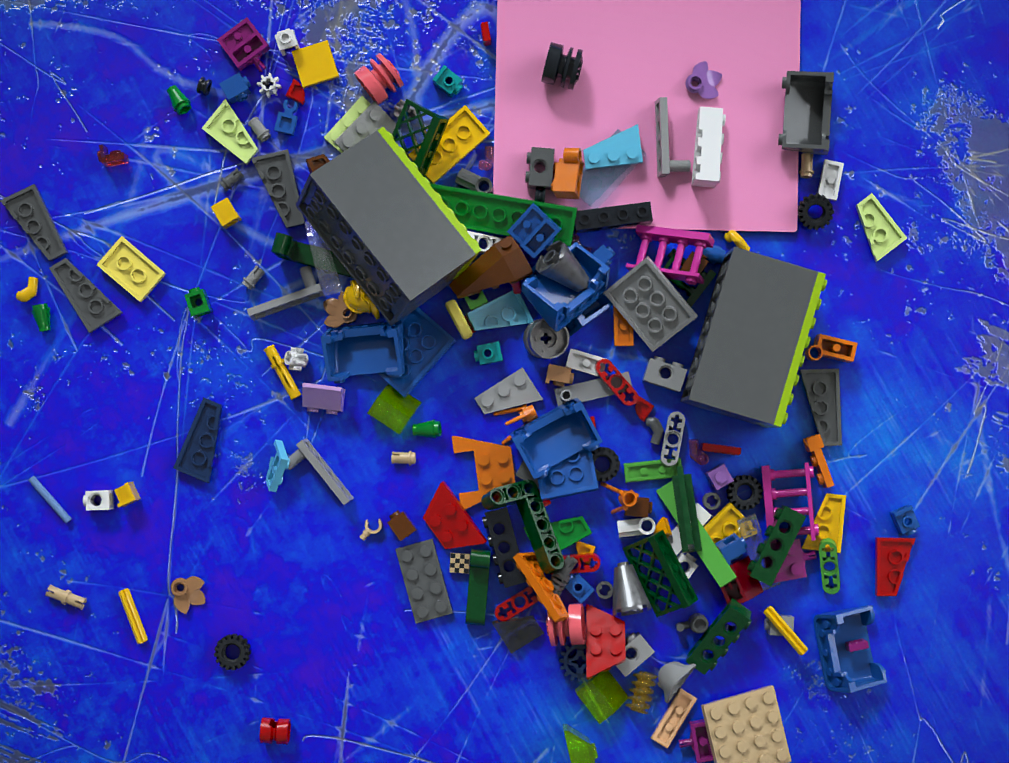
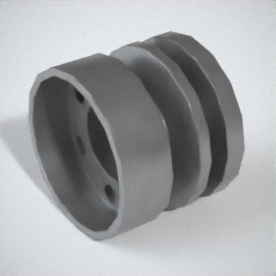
M543 318L531 322L525 329L523 336L524 346L529 354L543 359H552L562 355L566 351L570 339L566 327L556 332L549 327ZM547 336V340L541 341V337Z

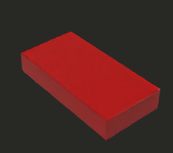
M701 443L700 445L701 451L731 455L741 454V448L708 443Z

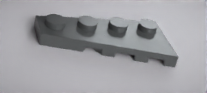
M289 150L251 158L286 228L306 224L303 214L296 207L299 193Z
M35 184L0 200L49 261L68 254Z
M67 258L49 268L89 333L94 332L123 314Z
M839 369L799 370L816 430L820 434L824 446L842 445Z

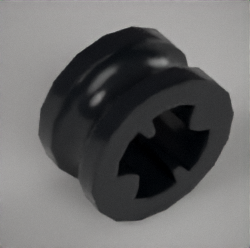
M201 77L197 85V93L200 94L202 92L204 96H207L211 90L212 80H205V77Z
M536 187L535 201L545 202V188L539 190Z

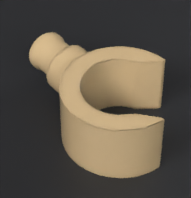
M379 518V528L377 530H371L367 519L365 521V530L360 535V538L365 540L370 534L378 533L383 526L382 520Z

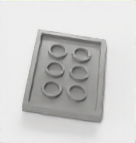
M649 256L604 292L652 352L698 316Z

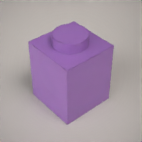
M720 464L705 473L714 490H719L734 481L724 464Z

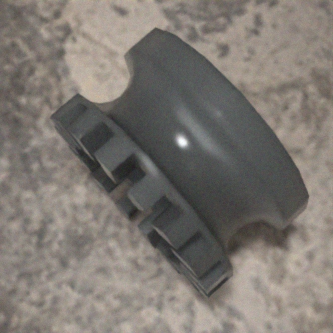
M706 493L702 498L704 507L710 510L717 509L721 503L720 497L716 493ZM709 496H713V499H716L714 506L710 507V503H707Z
M601 581L596 586V593L600 598L608 599L613 594V587L609 582ZM602 585L610 587L607 595L600 594L599 590L602 589Z

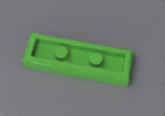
M675 458L667 459V462L670 463L671 460H675ZM678 458L677 463L673 467H665L660 460L624 463L625 483L666 479L677 476V467L682 466L681 458Z

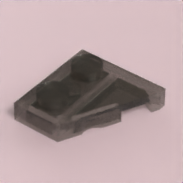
M534 616L509 618V621L498 622V620L492 621L493 626L511 654L544 634Z

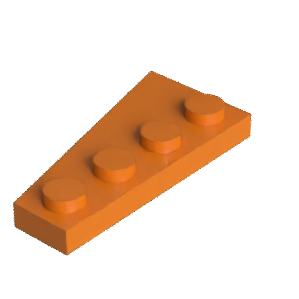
M535 552L517 553L513 557L516 567L523 572L527 584L536 592L538 601L547 609L548 616L554 622L566 620L569 614L559 595L553 593L554 585L552 581L545 577Z

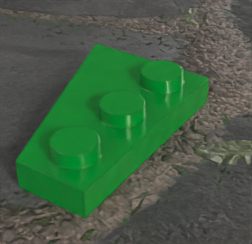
M583 516L551 522L561 551L592 534Z

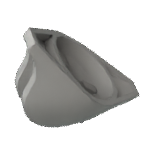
M673 661L661 667L657 685L664 691L666 703L672 700L692 673L696 664L684 665Z

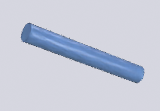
M35 476L28 480L66 524L72 520Z

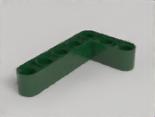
M276 233L271 252L277 257L353 278L332 251L297 242L289 235Z
M523 480L496 487L482 496L481 503L487 510L517 504L537 561L545 574H551L563 567L564 558L534 481Z

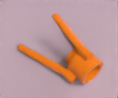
M526 404L493 413L494 416L521 411L519 412L520 416L505 422V425L519 420L527 424L538 418L533 405L527 406ZM509 435L501 444L504 445L512 439Z
M600 483L601 486L619 494L618 500L622 506L612 510L611 514L622 510L626 511L628 507L635 505L639 494L633 490L623 491L607 483Z

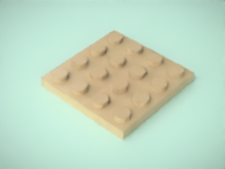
M773 685L701 705L714 763L792 762Z

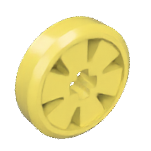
M452 299L446 302L445 306L462 339L466 340L472 337L473 333L456 300Z

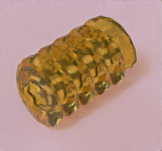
M639 670V673H633L637 680L631 681L636 687L629 688V691L634 695L627 696L632 703H627L625 706L633 711L648 714L645 709H650V705L646 702L652 701V697L648 694H653L654 690L650 687L656 686V682L651 679H656L658 676Z

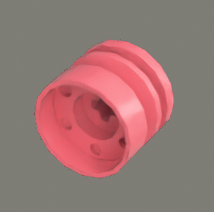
M378 53L376 59L380 64L371 59L369 60L373 68L371 71L363 65L354 72V75L369 96L380 105L388 98L385 91L387 87L395 93L396 88L392 83L394 82L399 88L404 86V83L394 65L381 53Z
M582 603L569 604V617L564 621L554 622L547 615V634L551 646L558 645V637L561 646H565L566 637L570 638L571 645H584L586 643V622Z

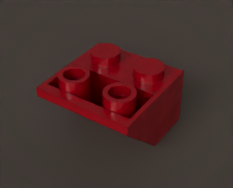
M749 556L731 562V565H729L737 578L720 588L726 604L732 598L741 604L764 592L759 580L747 575L749 572L747 567L751 561Z

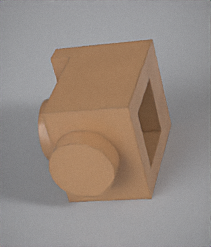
M549 364L545 384L553 381V385L556 386L572 385L574 373H571L572 368Z

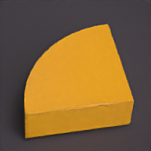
M662 517L658 521L653 534L663 530L667 538L672 535L668 518Z
M578 541L576 542V551L578 554L594 553L595 546ZM591 558L589 559L588 562H584V563L590 564Z

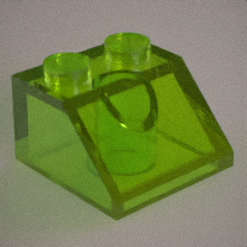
M388 383L367 413L401 435L422 402L409 394L404 398Z
M609 670L595 675V677L588 679V681H585L575 689L576 694L599 724L614 714L629 698Z
M562 724L571 763H595V759L598 758L595 743H591L587 736L568 724Z

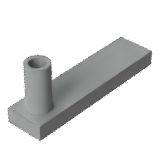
M660 97L655 101L657 177H666L670 172H690V160H669L667 97Z
M305 266L300 268L305 289L247 309L249 317L254 321L324 296L323 288L315 282L311 267Z
M629 372L621 373L632 386ZM619 377L612 378L611 385L614 388L620 387L621 379ZM601 378L554 389L558 406L574 398L585 402L614 395ZM625 385V387L622 390L618 391V393L626 392L624 389H626L627 386Z
M307 438L296 444L299 449L288 457L290 459L289 470L307 458L343 505L354 499Z

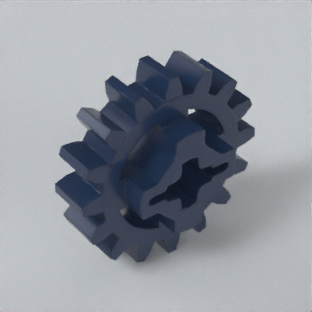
M586 643L570 647L565 645L566 652H560L564 657L559 658V662L564 663L560 666V669H566L564 676L566 677L570 674L571 681L575 677L578 679V682H581V678H585L588 681L586 672L583 673V670L586 668V661L581 662V665H578L575 661L578 660V656H582V659L586 660V655L584 654ZM576 649L572 656H568L572 650ZM567 664L573 665L576 668V673L571 671Z

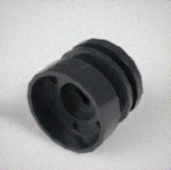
M551 42L541 82L554 85L557 77L561 78V87L564 88L567 79L570 80L568 89L573 90L574 85L579 80L583 64V50L578 49L576 57H572L573 47L569 49L567 55H564L563 45Z

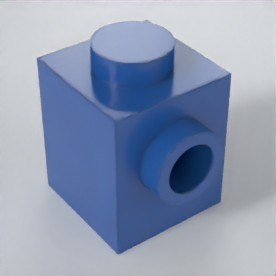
M240 73L219 83L231 104L237 101L242 102L251 94L249 87H251L250 82L246 76L242 77Z

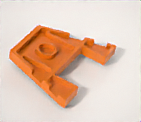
M452 436L454 453L474 451L479 490L459 493L460 503L464 509L480 503L482 496L490 490L515 483L511 447Z

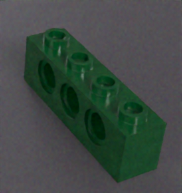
M784 505L776 509L773 515L775 520L772 526L769 525L764 534L766 538L763 543H759L756 549L758 554L755 560H751L747 567L749 571L747 575L769 586H772L806 516ZM782 522L788 524V530L785 533L779 530V525ZM777 539L780 544L779 548L772 550L770 544L773 540ZM769 557L771 564L764 568L761 563L762 559Z
M732 598L688 652L685 662L696 664L695 669L704 675L708 670L712 671L718 663L717 659L720 656L724 657L728 652V646L731 642L734 644L738 640L740 631L742 629L746 630L752 622L750 619L752 611ZM728 622H733L735 626H730ZM716 636H722L724 639H718ZM705 650H711L713 653H708Z

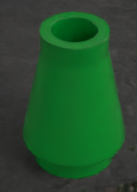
M176 85L170 86L167 89L174 111L179 115L187 113L191 109V101Z
M48 303L33 305L31 312L39 332L51 330L50 307H48Z
M434 419L413 424V435L430 438L441 436V422Z

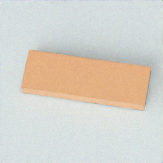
M680 688L650 738L668 749L697 698Z

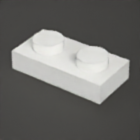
M825 159L818 193L821 196L824 195L830 201H837L844 163Z
M570 349L565 367L599 377L595 372V364L598 360L606 358ZM601 363L600 372L604 371L606 364Z

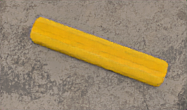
M128 588L123 589L118 594L137 644L144 643L148 638L132 595Z
M772 606L767 607L763 612L799 655L805 654L808 650L805 644Z

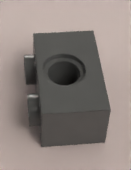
M532 147L531 152H527V164H530V171H526L525 183H529L528 188L536 189L537 187L538 189L545 188V190H551L555 149ZM541 164L545 167V170L542 173H538L534 170V167Z

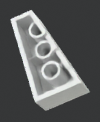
M700 106L698 109L691 186L714 188L717 183H720V164L722 163L723 155L721 145L724 142L722 126H725L726 121L723 108Z

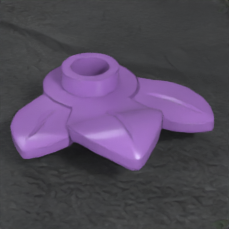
M706 61L700 62L695 65L692 74L687 77L685 82L686 88L691 93H698L702 98H716L719 94L715 86L720 82L722 74L717 71L708 70ZM696 81L698 86H692L691 82Z

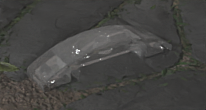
M308 221L305 222L323 295L327 296L343 292L332 251Z
M754 513L737 520L740 535L748 546L745 549L750 560H755L758 554L756 549L760 542H764L761 528ZM759 581L763 591L780 584V582L769 586Z

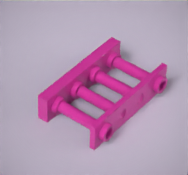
M637 224L635 232L642 242L636 264H626V268L629 271L645 259L649 242L654 240L660 242L654 263L667 279L685 281L691 285H696L697 283L704 284V279L698 273L703 250L706 247L713 248L715 240L710 233ZM677 243L678 246L672 269L661 268L667 244ZM688 245L695 246L696 250L690 272L680 271L685 247Z
M805 462L804 469L778 471L770 469V465L761 466L767 527L769 525L772 526L775 520L773 515L777 507L774 508L773 500H777L780 497L808 496V507L791 509L802 515H809L810 527H801L797 535L811 534V540H816V536H819V526L814 524L810 478H814L813 466H809V462ZM806 476L807 488L783 490L772 488V481L775 478ZM781 528L779 530L780 532L785 533L788 530V528Z

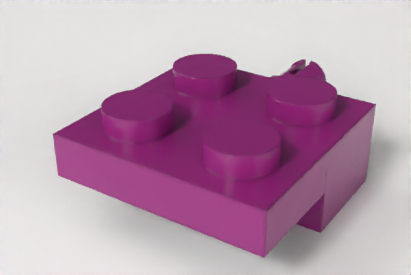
M247 17L217 39L240 72L251 64H254L259 72L266 69L260 58L271 48Z
M795 538L773 583L807 577L805 561L816 559V556H811L816 555L815 551L804 553L801 549L800 539ZM779 541L770 544L772 550L779 548ZM763 558L764 568L770 566V558Z
M704 719L690 721V738L678 740L679 747L691 746L697 763L713 761Z

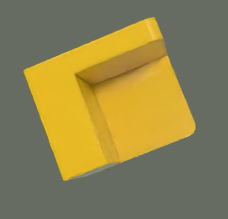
M228 198L211 206L220 224L225 229L242 220Z
M127 482L114 490L120 502L117 504L118 508L125 507L141 499L133 482Z

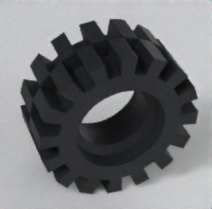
M816 193V195L809 194L808 197L805 196L804 200L799 202L798 217L805 227L807 226L811 230L812 228L818 230V228L823 229L826 224H830L829 221L833 219L832 214H834L831 202L824 195L821 196L819 193ZM819 205L822 207L823 213L819 218L809 217L808 210L811 206Z
M599 447L592 451L594 466L596 459L599 457H606L610 463L608 470L600 472L595 468L597 481L604 482L615 477L620 465L618 455L607 447Z
M736 476V478H733L734 481L727 485V499L738 509L749 510L754 508L762 499L763 489H761V484L752 476ZM741 485H748L751 488L752 494L747 500H742L737 495V490Z
M229 634L217 642V646L214 649V657L217 658L216 662L221 664L220 667H225V670H236L246 664L251 654V646L247 643L248 640L246 638H242V635ZM228 645H236L239 648L240 655L237 659L227 657L225 651Z

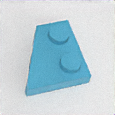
M276 439L274 446L277 453L275 457L270 458L266 476L268 490L276 492L278 486L282 484L283 473L285 469H288L290 463L283 441Z

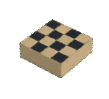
M451 553L449 572L469 574L470 554Z

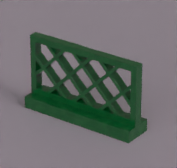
M406 99L392 135L395 142L400 141L401 147L405 150L408 158V152L415 149L417 157L412 162L417 165L418 171L425 177L449 119L430 111L410 99ZM410 105L415 108L417 116L412 118L408 114ZM429 115L433 118L430 125L425 127L422 117ZM418 119L421 129L414 131L411 121ZM407 123L410 133L403 136L401 127ZM422 132L424 140L418 144L415 134ZM411 136L414 146L407 149L404 139Z
M683 466L677 467L678 475L672 476L682 553L702 551L691 474H684Z
M663 530L622 548L629 563L634 566L657 617L680 608L689 607L698 600ZM646 542H650L653 552L645 549ZM634 548L640 551L639 557L633 556L630 549ZM643 554L651 557L650 564L642 560ZM655 559L660 562L662 569L654 566ZM641 565L648 568L647 575L641 572ZM652 571L660 574L659 581L651 578ZM664 577L668 578L671 584L670 587L663 584ZM649 583L657 586L656 593L650 590ZM661 588L669 592L668 598L660 595ZM673 594L677 596L680 604L671 601ZM658 600L666 603L664 610L660 609Z

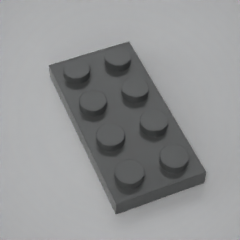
M433 538L396 548L415 623L452 614L453 610Z

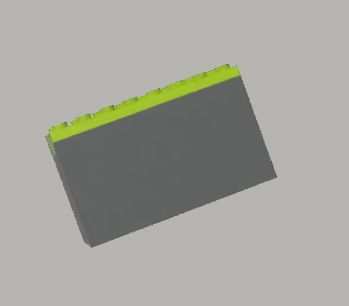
M384 127L309 174L296 203V207L391 326L447 287L468 268L481 251L479 243L469 235L465 225L458 221L453 210L446 206L441 195L434 191L429 180L422 176L418 171L417 165L410 161L406 156L405 150L398 146L393 135Z
M733 247L727 252L720 265L680 402L765 428L781 427L782 424L785 425L788 418L786 409L788 405H791L794 394L791 392L793 386H796L799 380V375H797L798 368L802 367L805 359L803 351L804 348H808L810 343L808 334L810 329L814 328L816 318H814L815 310H819L821 305L820 293L825 290L827 280H825L826 274L737 247Z

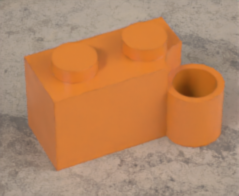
M564 148L563 158H559V162H554L553 171L555 177L551 183V191H553L556 198L579 199L584 168L581 148Z
M818 334L815 336L813 346L806 349L805 356L810 361L826 357L851 363L854 361L858 343ZM812 348L817 349V358H813L810 355V350Z

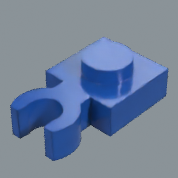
M285 100L283 103L285 112L278 113L274 131L294 136L298 117L293 114L297 112L299 106L295 102L293 108H288L289 102Z

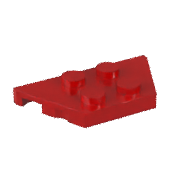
M441 482L423 519L443 547L450 549L487 542V539L446 482Z
M586 604V678L591 679L593 676L605 672L615 665L618 666L626 662L625 621Z

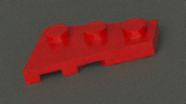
M875 537L876 596H897L904 575L903 572L916 538Z

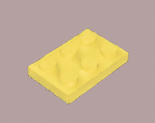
M123 236L117 240L97 264L98 267L141 303L166 275L162 269Z

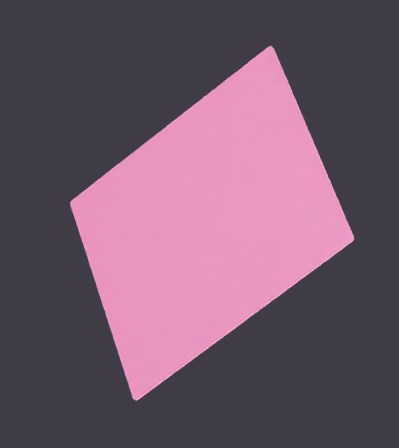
M497 0L493 194L535 201L536 189L528 188L529 183H525L526 171H530V164H527V152H531L532 147L555 149L554 162H559V158H563L564 148H581L582 161L584 162V149L638 124L643 163L585 170L584 164L579 199L556 198L553 191L545 190V202L578 208L577 211L650 201L653 221L651 224H645L646 226L701 231L796 232L798 220V151L782 149V146L778 145L779 134H783L786 89H782V78L787 76V71H800L801 0ZM551 42L563 45L564 55L568 54L571 47L574 48L572 57H576L578 49L583 50V64L579 80L574 85L573 90L568 89L570 80L567 79L564 88L561 87V78L557 77L554 85L541 82ZM706 61L708 70L717 71L722 74L720 82L715 86L719 94L716 98L705 99L698 93L689 92L686 88L685 82L687 77L692 74L693 68L700 62ZM696 81L691 82L692 86H698ZM660 97H667L669 160H690V172H670L666 177H657L655 101ZM700 106L723 108V114L726 115L725 126H722L724 142L721 145V152L723 154L722 163L720 164L721 178L720 183H717L714 188L691 186L697 115ZM538 164L534 167V170L542 173L545 167ZM637 226L622 227L615 229H636Z

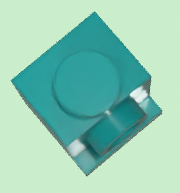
M445 65L432 79L433 84L450 97L454 94H459L463 88V80ZM448 78L453 80L451 84H447L445 81Z
M499 341L478 345L477 350L474 351L475 361H480V366L503 361ZM490 350L491 356L486 357L484 352Z

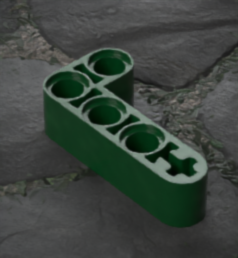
M471 549L465 624L485 626L491 550Z

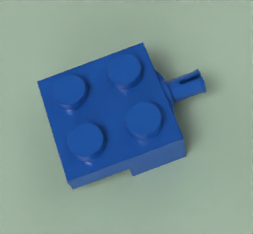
M532 203L507 232L535 259L541 251L553 243L555 236L562 229L536 204Z

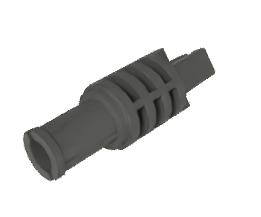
M570 555L566 556L563 567L555 571L549 579L554 585L553 593L559 596L570 580L569 574L578 562Z

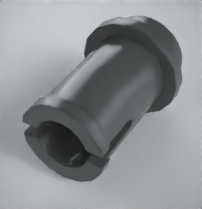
M235 168L225 178L222 177L219 183L226 191L232 190L231 187L244 178V175L238 168Z

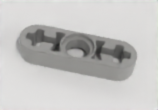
M680 412L671 413L667 419L660 461L665 467H673L679 458L685 425V417ZM675 416L679 417L678 420L681 423H678L676 430L669 431V428L673 429L674 422L671 419H674ZM671 434L676 435L678 443L670 444L667 441V437ZM665 446L670 449L677 448V451H672L671 456L675 458V460H671L670 463H668L667 459L664 458V456H667L669 453V449H665Z

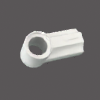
M650 517L617 521L619 538L649 535L656 528L654 520ZM645 520H649L652 523V528L649 531H644L641 528V524Z

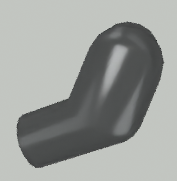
M649 417L646 420V426L650 427L653 431L650 443L659 445L664 428L658 418Z

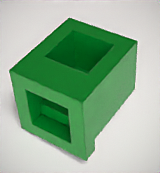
M200 287L189 290L188 294L184 295L191 317L197 318L213 312L204 289H200ZM198 299H202V304L200 306L196 304V301Z

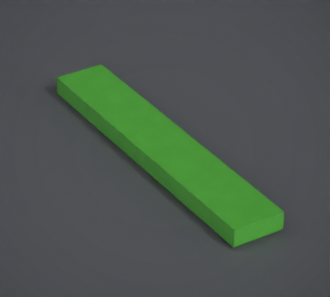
M670 481L656 490V492L678 524L673 482ZM698 520L702 551H697V554L719 587L722 588L736 579L737 576Z

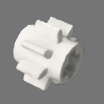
M271 73L266 77L261 75V82H257V85L262 87L259 91L260 94L266 92L268 98L273 94L278 96L277 90L282 88L280 84H276L279 82V78L275 77L273 79ZM269 82H271L273 86L267 89L266 85H269Z
M291 347V351L286 352L284 362L286 365H289V370L301 371L302 367H306L308 355L303 353V348Z

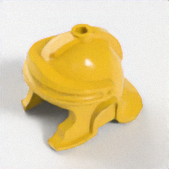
M351 280V286L346 287L343 295V302H345L346 307L353 313H372L376 320L379 319V310L357 282Z

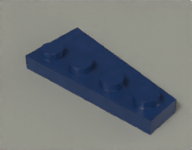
M203 397L173 467L207 483H210L222 411L221 404Z

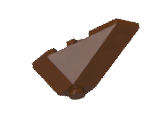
M510 235L490 247L453 280L449 286L456 297L460 299L481 293L483 289L490 287L496 289L501 284L508 282L510 284L517 283L533 274V270L519 245Z

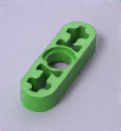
M825 538L819 543L822 586L826 593L835 594L840 590L837 546L834 540ZM827 544L830 546V556H827L826 549H824ZM832 562L835 564V568L830 571L826 570L824 564ZM829 576H833V588H830L828 585Z

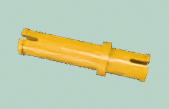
M273 344L265 348L264 352L272 364L270 366L272 369H275L290 399L293 400L302 395L284 364V358L281 359L275 345Z

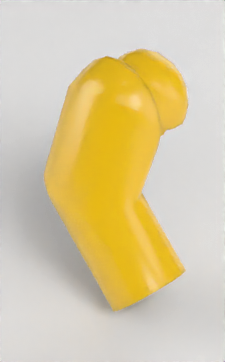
M729 230L724 234L727 242L733 241L738 248L750 250L749 245L735 230Z
M28 277V287L16 293L18 301L27 302L36 296L38 278Z

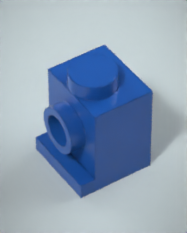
M604 244L593 253L596 258L607 266L612 263L611 259L616 254L610 246L605 247Z
M905 505L889 512L899 534L905 533L906 536L916 533V528L920 527L912 505ZM906 518H909L910 520L909 525L905 524Z
M735 533L715 543L729 565H731V560L738 559L743 553L747 552L745 549L748 547L743 537L739 538Z
M571 573L570 580L565 586L580 603H583L595 591L579 573L575 575ZM581 584V590H575V585Z

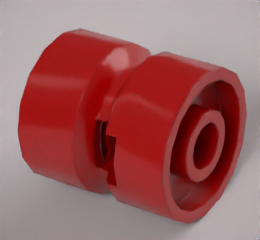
M263 717L260 725V743L271 744L273 741H276L277 744L288 745L291 720L279 718L278 721H275L274 718Z

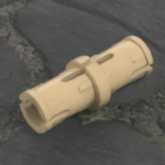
M53 585L48 587L47 590L50 591H46L45 594L46 597L61 601V604H69L81 610L85 606L82 603L87 601V598L75 595L70 590L65 591L54 587Z

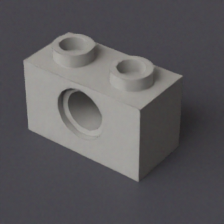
M654 356V359L650 358L642 381L680 392L687 369L683 368L684 365L673 362L672 365L665 363L666 359ZM662 368L670 371L668 379L661 377L660 371Z
M633 632L625 639V650L634 648L636 650L635 656L632 658L626 656V662L618 666L616 665L625 677L655 653L639 632L636 634Z

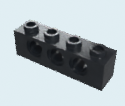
M649 201L579 210L576 213L575 234L637 226V224H651L653 221L651 203Z
M507 506L485 512V517H482L484 527L489 528L490 535L487 538L489 546H494L496 553L492 556L495 566L499 565L500 573H497L500 584H504L505 588L525 583L526 577L516 567V562L513 559L520 552ZM501 523L504 525L505 530L502 534L494 532L493 527L495 524ZM502 542L508 543L510 546L509 551L501 552L498 548L499 544ZM506 561H512L515 564V568L512 571L504 569L503 565Z

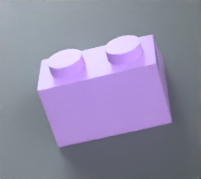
M303 383L302 407H307V411L319 412V409H325L327 414L337 415L338 411L343 412L346 389Z

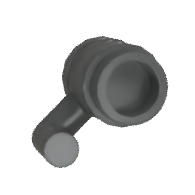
M694 613L689 617L688 621L677 623L675 628L679 632L690 628L696 633H704L709 627V622L703 614Z

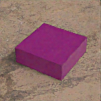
M863 638L845 642V648L849 652L869 648L868 641Z

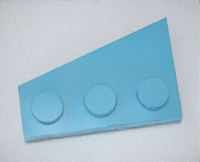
M638 124L584 149L585 170L643 163Z
M513 290L466 313L474 331L533 322L520 293L514 294Z

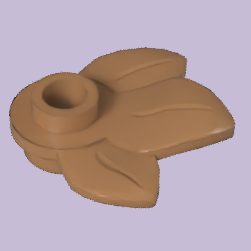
M344 292L340 293L338 299L330 298L323 302L324 309L329 314L324 321L325 325L338 328L344 323L350 324L357 319L358 314L351 312L346 307L345 302H343ZM347 311H350L349 316H345Z
M191 576L187 579L177 578L172 582L171 592L175 596L174 605L180 612L186 614L190 604H205V595L200 590L205 582L201 578ZM179 584L184 586L183 591L178 590Z

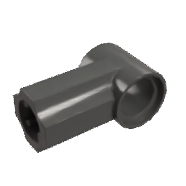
M464 168L459 171L455 180L456 184L469 190L493 193L490 179L481 177ZM483 184H487L489 186V189L487 191H481L479 190V187Z

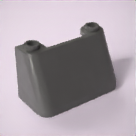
M787 71V76L782 78V89H786L783 134H779L778 145H781L782 149L828 155L834 72Z

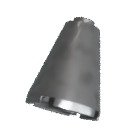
M562 241L552 243L546 248L547 254L539 257L536 263V270L540 274L576 292L584 291L588 287V275L567 245Z
M629 562L618 563L617 567L614 568L613 616H617L619 612H621L622 616L642 613L643 608L646 607L648 611L651 610L650 602L632 564L629 565Z

